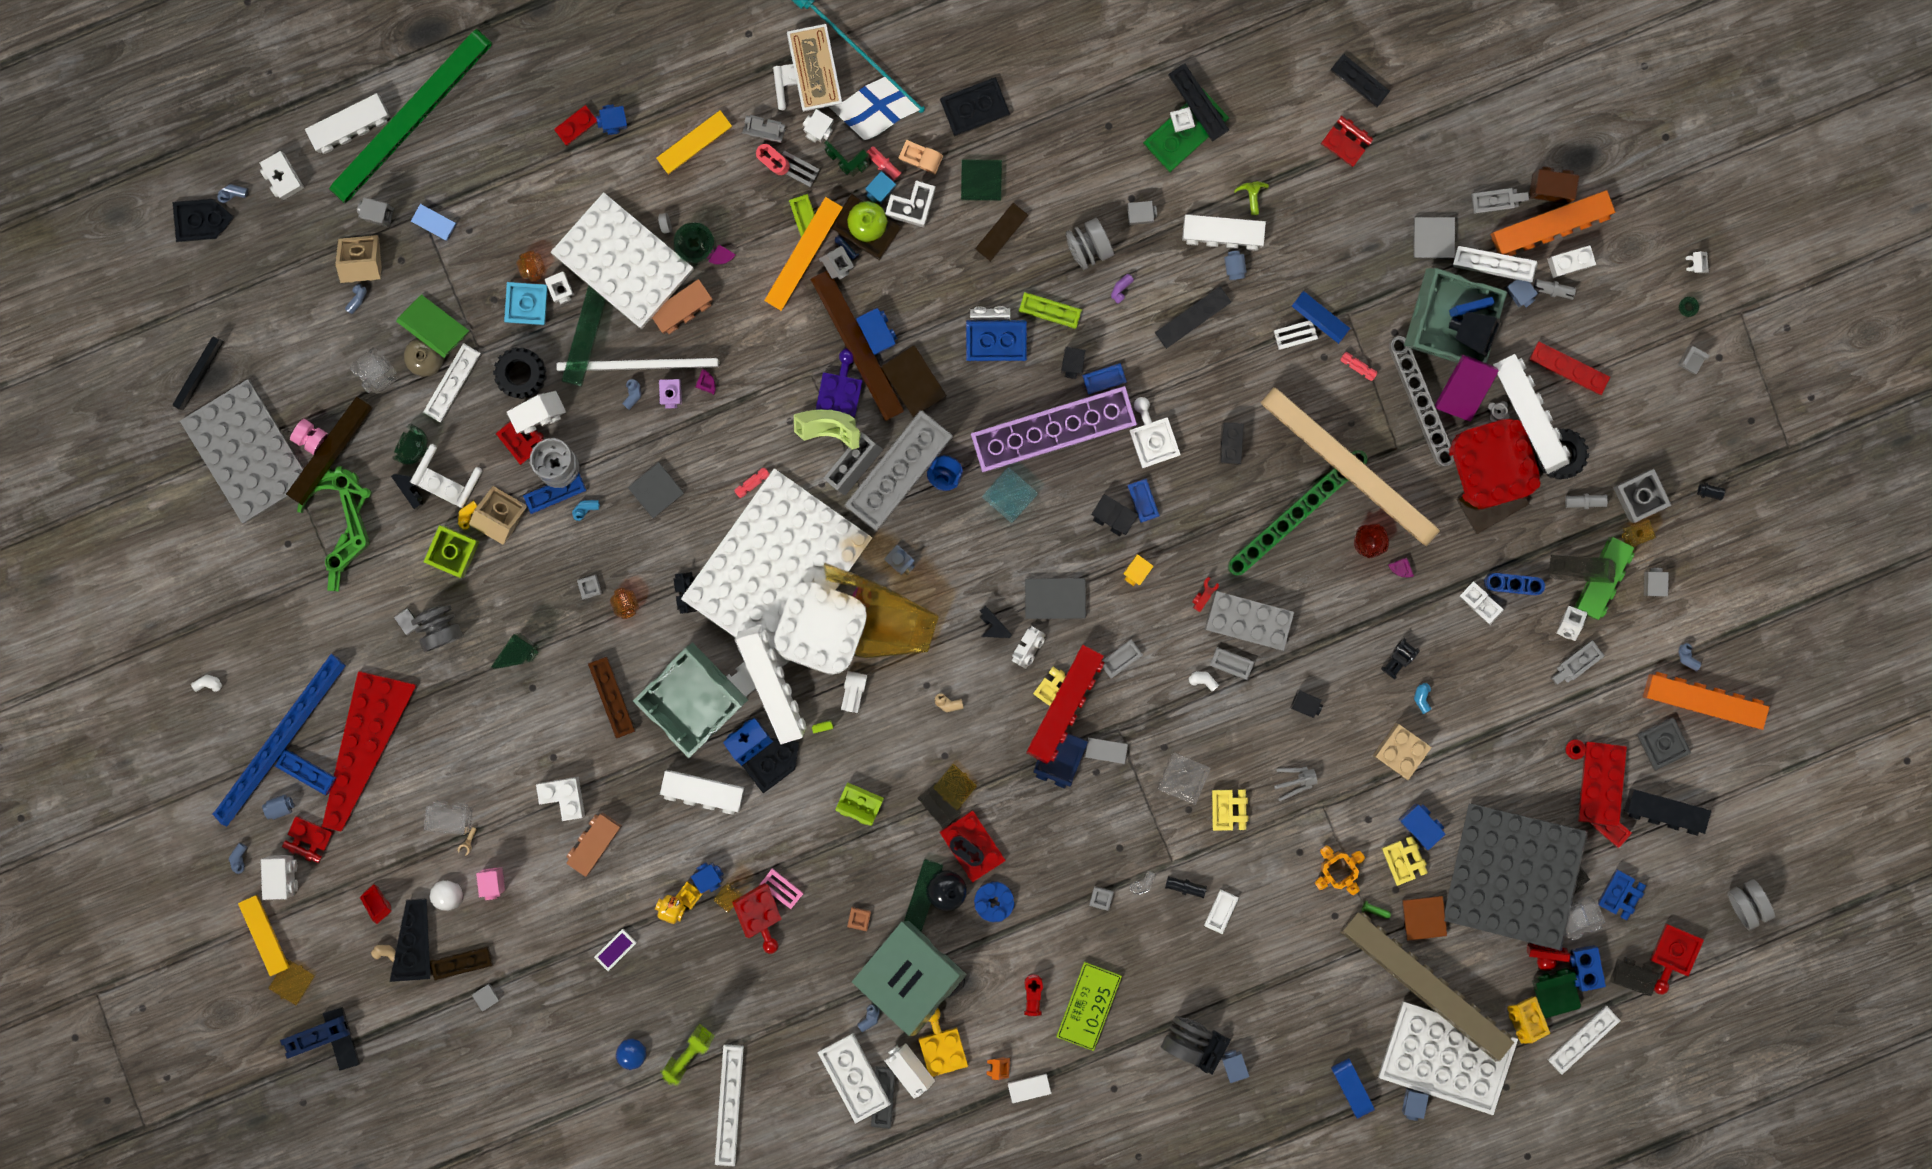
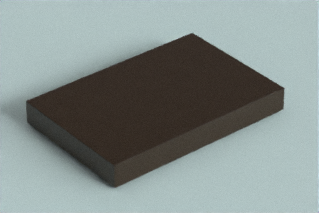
M851 194L831 229L880 261L902 227L887 218L886 231L879 239L871 242L858 240L851 234L847 219L851 209L864 201Z
M915 345L881 366L913 417L947 396Z
M1463 497L1456 499L1476 534L1529 505L1526 497L1486 509H1478L1468 501L1465 502Z

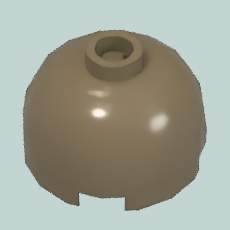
M418 338L410 341L404 351V362L407 368L413 374L421 377H430L438 373L445 361V358Z

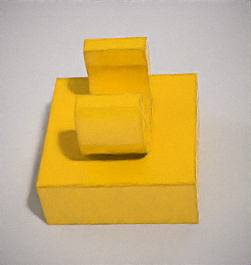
M687 881L676 895V898L683 900L684 905L692 909L702 894L697 887Z

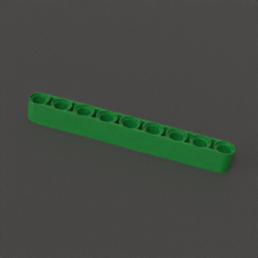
M1356 450L1351 452L1353 455L1359 454L1362 457V463L1366 465L1367 455L1363 451ZM1335 468L1330 470L1228 562L1229 572L1233 575L1245 573L1344 485L1348 479L1346 477L1344 479L1340 478ZM1326 480L1332 483V489L1329 492L1324 491L1322 488V484ZM1310 494H1314L1317 497L1315 505H1310L1307 502V497ZM1295 507H1299L1302 510V516L1299 519L1292 515ZM1281 520L1287 523V529L1284 532H1280L1277 528V524ZM1265 534L1272 536V543L1270 545H1265L1262 542V537ZM1250 547H1254L1257 550V556L1254 559L1249 558L1247 555V550ZM1236 560L1240 561L1243 566L1239 572H1235L1232 569V564Z

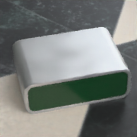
M406 608L394 617L407 636L415 631V629L421 627L420 624L412 625L411 620L415 619L409 608Z

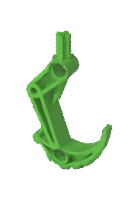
M337 466L335 471L329 468L304 504H298L297 512L303 513L308 499L321 490H339L347 521V529L344 534H341L333 552L325 559L326 570L329 571L327 591L338 592L341 572H344V569L369 546V538L359 511L365 499L370 498L372 495L370 489L363 488L359 484V478L356 473H352L342 466ZM341 477L347 479V485L344 488L339 485ZM354 493L362 497L358 506L353 495ZM335 556L340 559V565L337 568L331 562Z

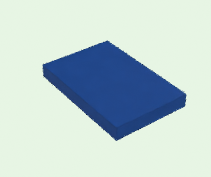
M966 320V361H1027V320Z

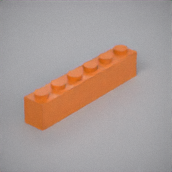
M1606 190L1495 231L1490 235L1498 254L1513 256L1517 254L1516 250L1523 248L1524 251L1535 248L1534 243L1542 241L1543 244L1554 240L1553 236L1561 234L1562 237L1573 233L1572 229L1580 227L1583 230L1591 227V222L1599 220V223L1611 219L1610 215L1615 213V210Z
M1656 672L1655 675H1648L1643 693L1644 698L1753 728L1764 729L1769 706H1765L1762 700L1752 698V702L1744 700V695L1733 693L1732 696L1725 695V690L1714 688L1713 691L1707 690L1704 684L1694 682V686L1686 684V679L1675 677L1674 680L1667 679V674Z

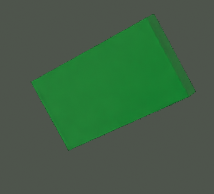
M1205 92L1223 121L1229 120L1224 111ZM1186 103V104H1185L1182 108H1180L1179 110L1184 109V108H1188L1189 106H1188L1187 103ZM1192 111L1194 128L1175 133L1172 119L1169 118L1143 142L1169 173L1209 138Z

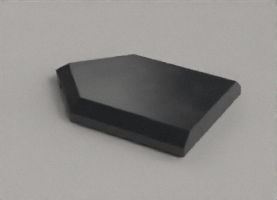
M214 199L172 202L176 242L217 239L234 219V216Z
M771 738L773 740L771 744L742 765L763 794L796 769L799 741L780 744L778 738Z

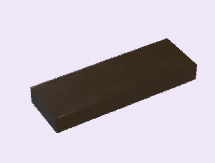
M1012 203L975 250L991 262L1029 215L1015 203Z
M489 946L430 960V966L435 981L493 966Z

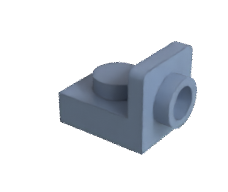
M898 544L884 558L900 575H903V573L908 575L915 567L913 565L915 560Z

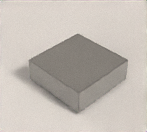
M597 575L577 580L582 600L602 594Z
M1094 886L1089 906L1109 911L1114 891Z
M490 983L472 994L482 1012L500 1001Z

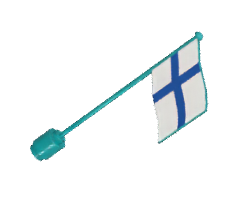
M792 0L801 10L811 7L884 76L866 85L843 101L842 104L829 107L863 140H868L881 134L904 117L917 111L919 113L925 111L924 106L921 107L813 5L815 0Z

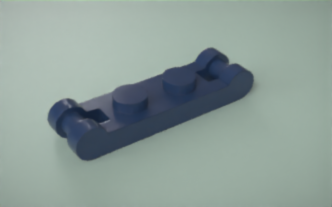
M344 1016L279 1040L281 1046L284 1045L286 1050V1058L289 1059L350 1035L349 1029H346L344 1024ZM335 1025L338 1029V1033L336 1034L334 1033L332 1026ZM291 1042H294L296 1049L293 1048Z

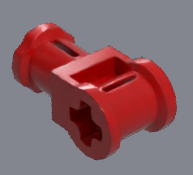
M1031 974L1025 979L1026 1010L1024 1015L1041 1016L1040 1000L1043 983L1040 976ZM1035 980L1039 985L1032 989L1031 985L1028 984H1032V981Z

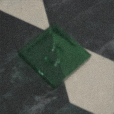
M962 160L961 200L1001 201L1002 160Z

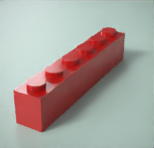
M1085 645L1081 646L1026 751L1027 754L1046 764L1050 760H1055L1059 752L1056 750L1059 742L1063 744L1068 735L1065 732L1068 724L1073 725L1077 717L1074 714L1077 707L1082 708L1086 697H1084L1086 690H1091L1096 681L1093 679L1095 672L1100 673L1105 663L1102 661L1104 655Z

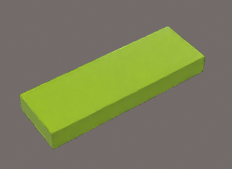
M1024 292L1019 308L1021 313L1074 329L1077 327L1082 309Z

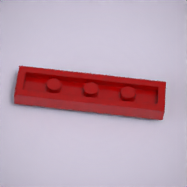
M1539 341L1536 343L1528 359L1598 395H1602L1610 379L1609 376Z

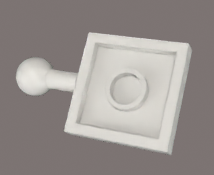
M1139 397L1134 402V408L1141 414L1144 425L1129 430L1142 468L1180 456L1168 417L1152 422L1148 412L1150 403L1145 397Z

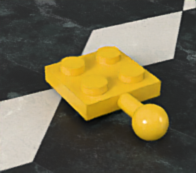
M938 1008L929 1019L934 1034L919 1038L926 1067L932 1077L968 1067L958 1028L941 1031L938 1021L940 1018Z

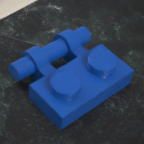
M1616 869L1597 905L1614 914H1617L1619 908L1624 911L1620 917L1628 920L1630 915H1633L1636 909L1634 907L1639 898L1642 899L1646 885L1639 882L1636 889L1633 888L1632 885L1635 879ZM1628 892H1630L1632 896L1627 904L1623 903Z

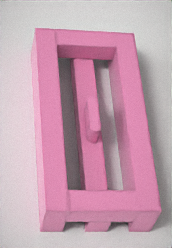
M773 868L760 883L762 885L769 881L793 901L790 903L769 886L772 895L790 909L803 895L801 890ZM774 875L776 878H778L791 890L797 893V896L795 897L782 885H780L773 878H771V876Z

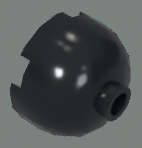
M941 870L935 873L929 881V884L926 886V895L929 902L937 909L952 911L964 903L967 896V886L963 878L957 873L950 870Z

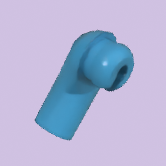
M599 500L580 501L573 509V518L576 521H581L589 510H599Z
M1427 683L1419 685L1414 695V700L1423 714L1431 710L1430 705L1426 701L1428 692L1431 691V687Z

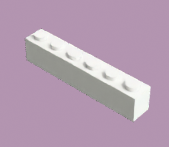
M1514 354L1493 364L1499 370L1497 375L1547 474L1569 464L1568 457L1571 455L1566 445L1561 446L1559 440L1562 437L1557 427L1552 428L1550 422L1553 419L1548 410H1543L1541 405L1544 404L1540 393L1535 394L1532 388L1535 384L1531 376H1526L1523 371L1527 368L1522 358L1517 359Z
M761 625L739 631L735 639L780 744L803 738L806 729L805 720L800 718L798 704L791 697L790 685L785 683L783 669L776 662L777 656L775 650L770 648L767 632L763 631Z

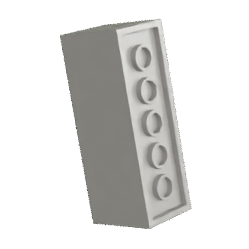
M920 411L845 506L874 530L878 531L952 440L953 436L924 412Z

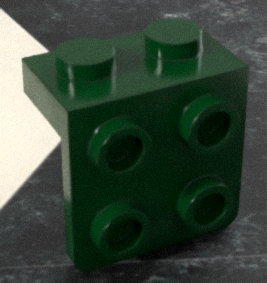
M827 140L824 142L826 147L824 149L825 153L833 161L835 159L839 161V168L846 175L850 173L854 177L859 171L863 173L870 166V156L864 149L848 163Z
M1560 969L1552 975L1542 974L1537 976V979L1532 980L1544 1018H1550L1581 1008L1574 982L1577 978L1575 972L1571 969Z

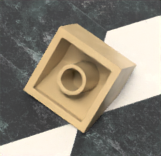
M378 235L338 239L335 265L340 283L372 281L381 278L382 264Z
M492 486L474 510L469 526L504 545L527 509V505Z

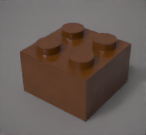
M1542 167V169L1532 174L1529 198L1569 204L1576 200L1579 175H1574V171L1570 170L1554 172V168Z

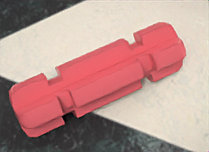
M1345 352L1342 355L1341 362L1346 365L1349 364L1350 368L1361 375L1364 374L1368 380L1373 381L1377 376V371L1372 368L1369 369L1368 365L1356 357L1353 358V355Z
M766 468L760 469L758 474H754L742 486H738L734 490L739 498L744 497L747 494L746 492H750L762 483L763 479L766 480L770 473Z

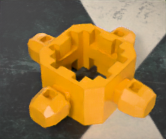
M1328 845L1322 847L1320 853L1327 860L1322 862L1321 871L1325 876H1320L1315 881L1317 888L1323 890L1330 883L1336 889L1346 887L1345 889L1351 895L1357 894L1360 890L1357 883L1353 881L1358 878L1359 870L1355 864H1360L1364 861L1365 856L1359 850L1352 853V856L1349 857L1345 852L1338 851L1333 854L1334 851ZM1343 858L1353 872L1341 882H1336L1327 868L1338 859Z

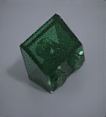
M515 633L491 667L498 669L533 662L539 654L537 651L539 646L521 633Z

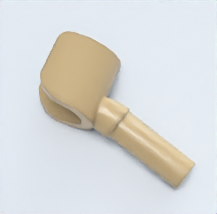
M471 828L465 842L458 847V853L463 846L467 848L466 855L471 852V842L477 830L476 828Z

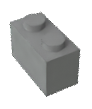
M363 197V201L359 202L357 208L359 218L370 223L390 227L394 207L387 203Z

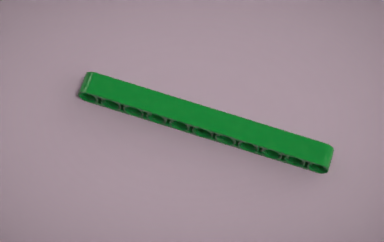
M478 29L474 30L332 183L329 190L343 203L348 202L490 49L492 42Z

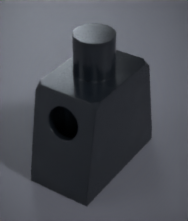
M1466 312L1462 320L1453 317L1449 323V329L1457 331L1455 339L1487 357L1501 321L1497 317Z

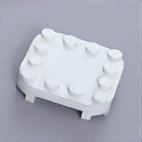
M811 582L799 583L791 591L775 633V648L780 656L786 660L825 674L834 675L841 673L851 663L866 622L865 606L858 599Z

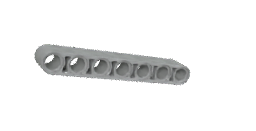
M1402 336L1395 337L1389 342V351L1433 459L1439 466H1449L1454 461V457L1449 455L1451 445L1412 349L1404 346L1402 351L1395 350V341H1401L1404 346L1406 340ZM1403 359H1408L1411 362L1409 370L1403 369L1401 365ZM1411 378H1416L1419 382L1416 389L1409 385ZM1419 396H1423L1426 399L1424 407H1420L1417 404ZM1426 415H1431L1434 418V423L1431 426H1428L1424 421ZM1435 433L1441 436L1439 444H1435L1432 441V436ZM1442 452H1446L1449 455V460L1446 463L1440 460Z

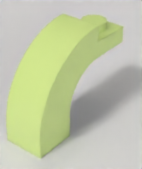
M810 410L794 414V432L804 441L819 436H831L840 439L852 450L859 448L860 431L856 428V419L852 416L834 410Z

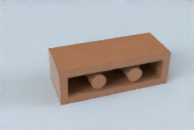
M698 279L667 300L652 319L663 334L668 333L670 335L679 329L677 325L683 321L686 324L694 319V314L699 310L704 312L712 306L711 302L714 300Z
M603 812L599 816L595 814L589 823L591 825L589 831H584L579 837L578 841L580 844L576 849L573 847L566 856L569 859L566 864L585 877L589 875L622 827V825Z

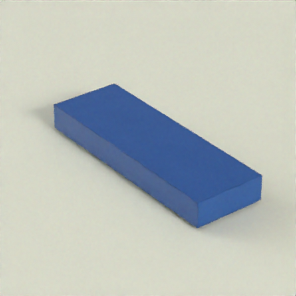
M1304 291L1292 305L1295 310L1338 344L1350 330L1346 324Z
M578 473L576 479L563 488H554L547 485L525 494L523 497L530 513L533 514L587 490L580 473Z
M288 749L283 750L275 765L278 769L324 795L329 794L337 778Z

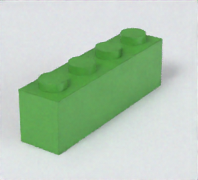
M1614 537L1608 538L1574 608L1586 612L1587 616L1595 620L1605 616L1608 609L1606 607L1607 602L1615 596L1617 591L1615 586L1618 581H1622L1626 573L1624 568L1627 563L1630 564L1634 557V547Z

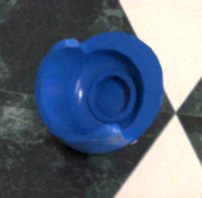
M942 455L937 457L931 467L928 468L927 478L936 489L950 491L955 487L957 488L960 483L963 468L956 459Z

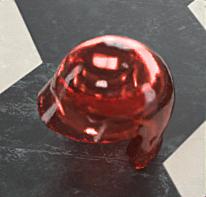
M1380 524L1362 525L1358 528L1354 537V547L1363 557L1368 559L1378 557L1388 550V534Z

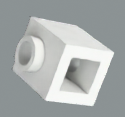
M816 109L813 115H808L803 123L805 127L803 130L806 133L805 137L814 143L817 140L822 143L824 139L827 140L833 131L831 127L834 120Z
M1568 605L1556 634L1576 641L1584 625L1587 613Z

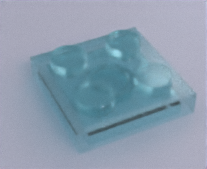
M1008 467L982 498L1010 523H1013L1038 493Z

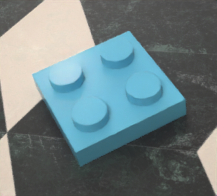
M507 282L504 322L545 325L548 286L544 284Z

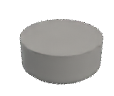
M659 214L658 220L662 233L672 232L668 214Z

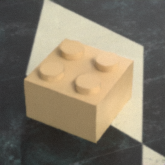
M1395 723L1373 756L1403 778L1409 780L1432 747L1400 724Z

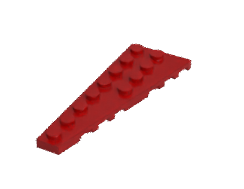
M358 671L334 776L337 778L329 793L322 823L323 828L343 831L417 684Z

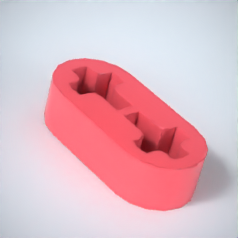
M761 144L757 148L756 157L777 175H784L788 172L790 168L789 161L772 146ZM765 150L771 155L770 158L763 154ZM776 160L783 165L782 168H778L775 164Z

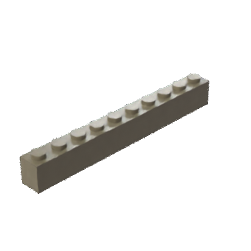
M1355 913L1340 931L1345 937L1495 1062L1501 1061L1515 1043L1511 1040L1512 1036L1504 1029L1500 1031L1495 1026L1496 1022L1488 1016L1485 1018L1479 1013L1481 1010L1472 1003L1469 1005L1465 1002V997L1457 990L1453 992L1448 987L1449 983L1441 977L1439 979L1433 975L1434 971L1425 964L1422 966L1417 962L1418 958L1410 951L1408 953L1401 948L1403 945L1394 938L1391 940L1386 936L1387 932L1378 925L1375 927L1370 923L1371 918L1365 913Z

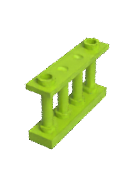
M699 1024L687 1041L690 1045L677 1061L672 1057L668 1060L661 1072L664 1075L663 1079L672 1085L674 1083L677 1086L687 1070L684 1068L685 1065L696 1053L704 1054L715 1036Z

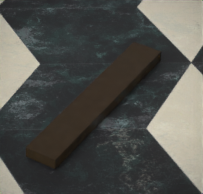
M356 396L287 491V496L301 505L304 504L372 410V406Z

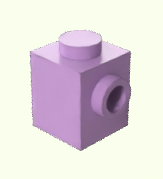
M659 380L660 404L665 405V409L677 408L678 404H682L681 380ZM670 391H673L672 397H668Z

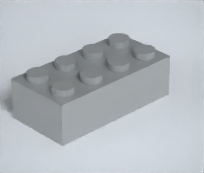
M1214 591L1204 630L1284 651L1294 612Z

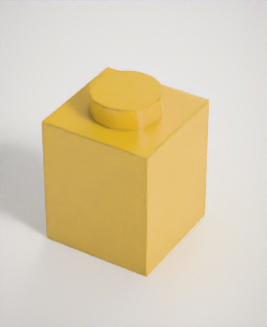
M1136 554L1123 572V575L1126 576L1124 580L1132 586L1135 584L1140 586L1153 568V565Z

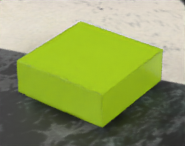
M831 720L812 726L813 734L834 728Z

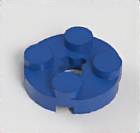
M996 881L981 886L976 892L974 898L975 909L984 920L1001 922L1011 914L1014 908V898L1011 890L1005 884ZM995 896L998 897L999 906L991 907L989 899H993Z

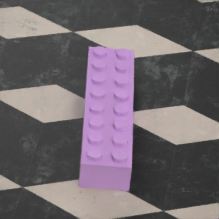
M1124 386L971 433L982 473L1127 429L1136 426L1137 423Z

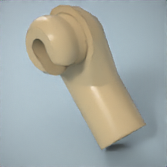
M942 693L937 694L935 697V704L944 712L964 709L962 699L951 701Z
M376 945L371 951V955L375 959L387 956L393 962L396 950L390 945Z

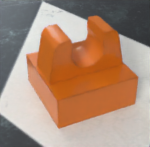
M1001 1057L987 1061L988 1064L993 1065L992 1070L987 1071V1075L991 1076L993 1080L1009 1078L1010 1058Z

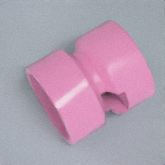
M303 418L293 430L290 440L299 446L304 445V449L314 455L327 438L328 433L320 428L315 429L314 424Z

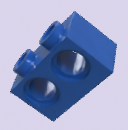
M1592 945L1572 949L1569 961L1571 967L1575 969L1577 978L1574 981L1575 987H1578L1582 992L1606 987L1598 947ZM1583 954H1588L1589 960L1587 963L1581 964L1580 957ZM1586 974H1592L1593 976L1590 983L1584 982Z

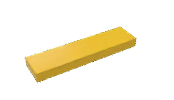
M719 110L656 159L669 175L731 129L732 125L721 110Z
M255 895L238 903L269 975L273 976L290 968L259 896Z

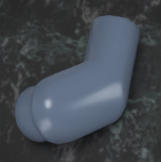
M229 184L219 191L217 198L222 203L229 201L235 196L246 198L248 189Z
M361 284L353 287L352 291L356 295L345 307L347 312L351 314L362 304L367 293L366 288L362 287Z
M634 379L627 381L626 387L628 388L629 396L622 403L629 410L641 398L640 384Z
M240 842L229 856L231 869L237 874L244 871L242 855L247 849Z
M870 1004L866 1009V1019L857 1024L861 1032L878 1023L880 1010L876 1005Z

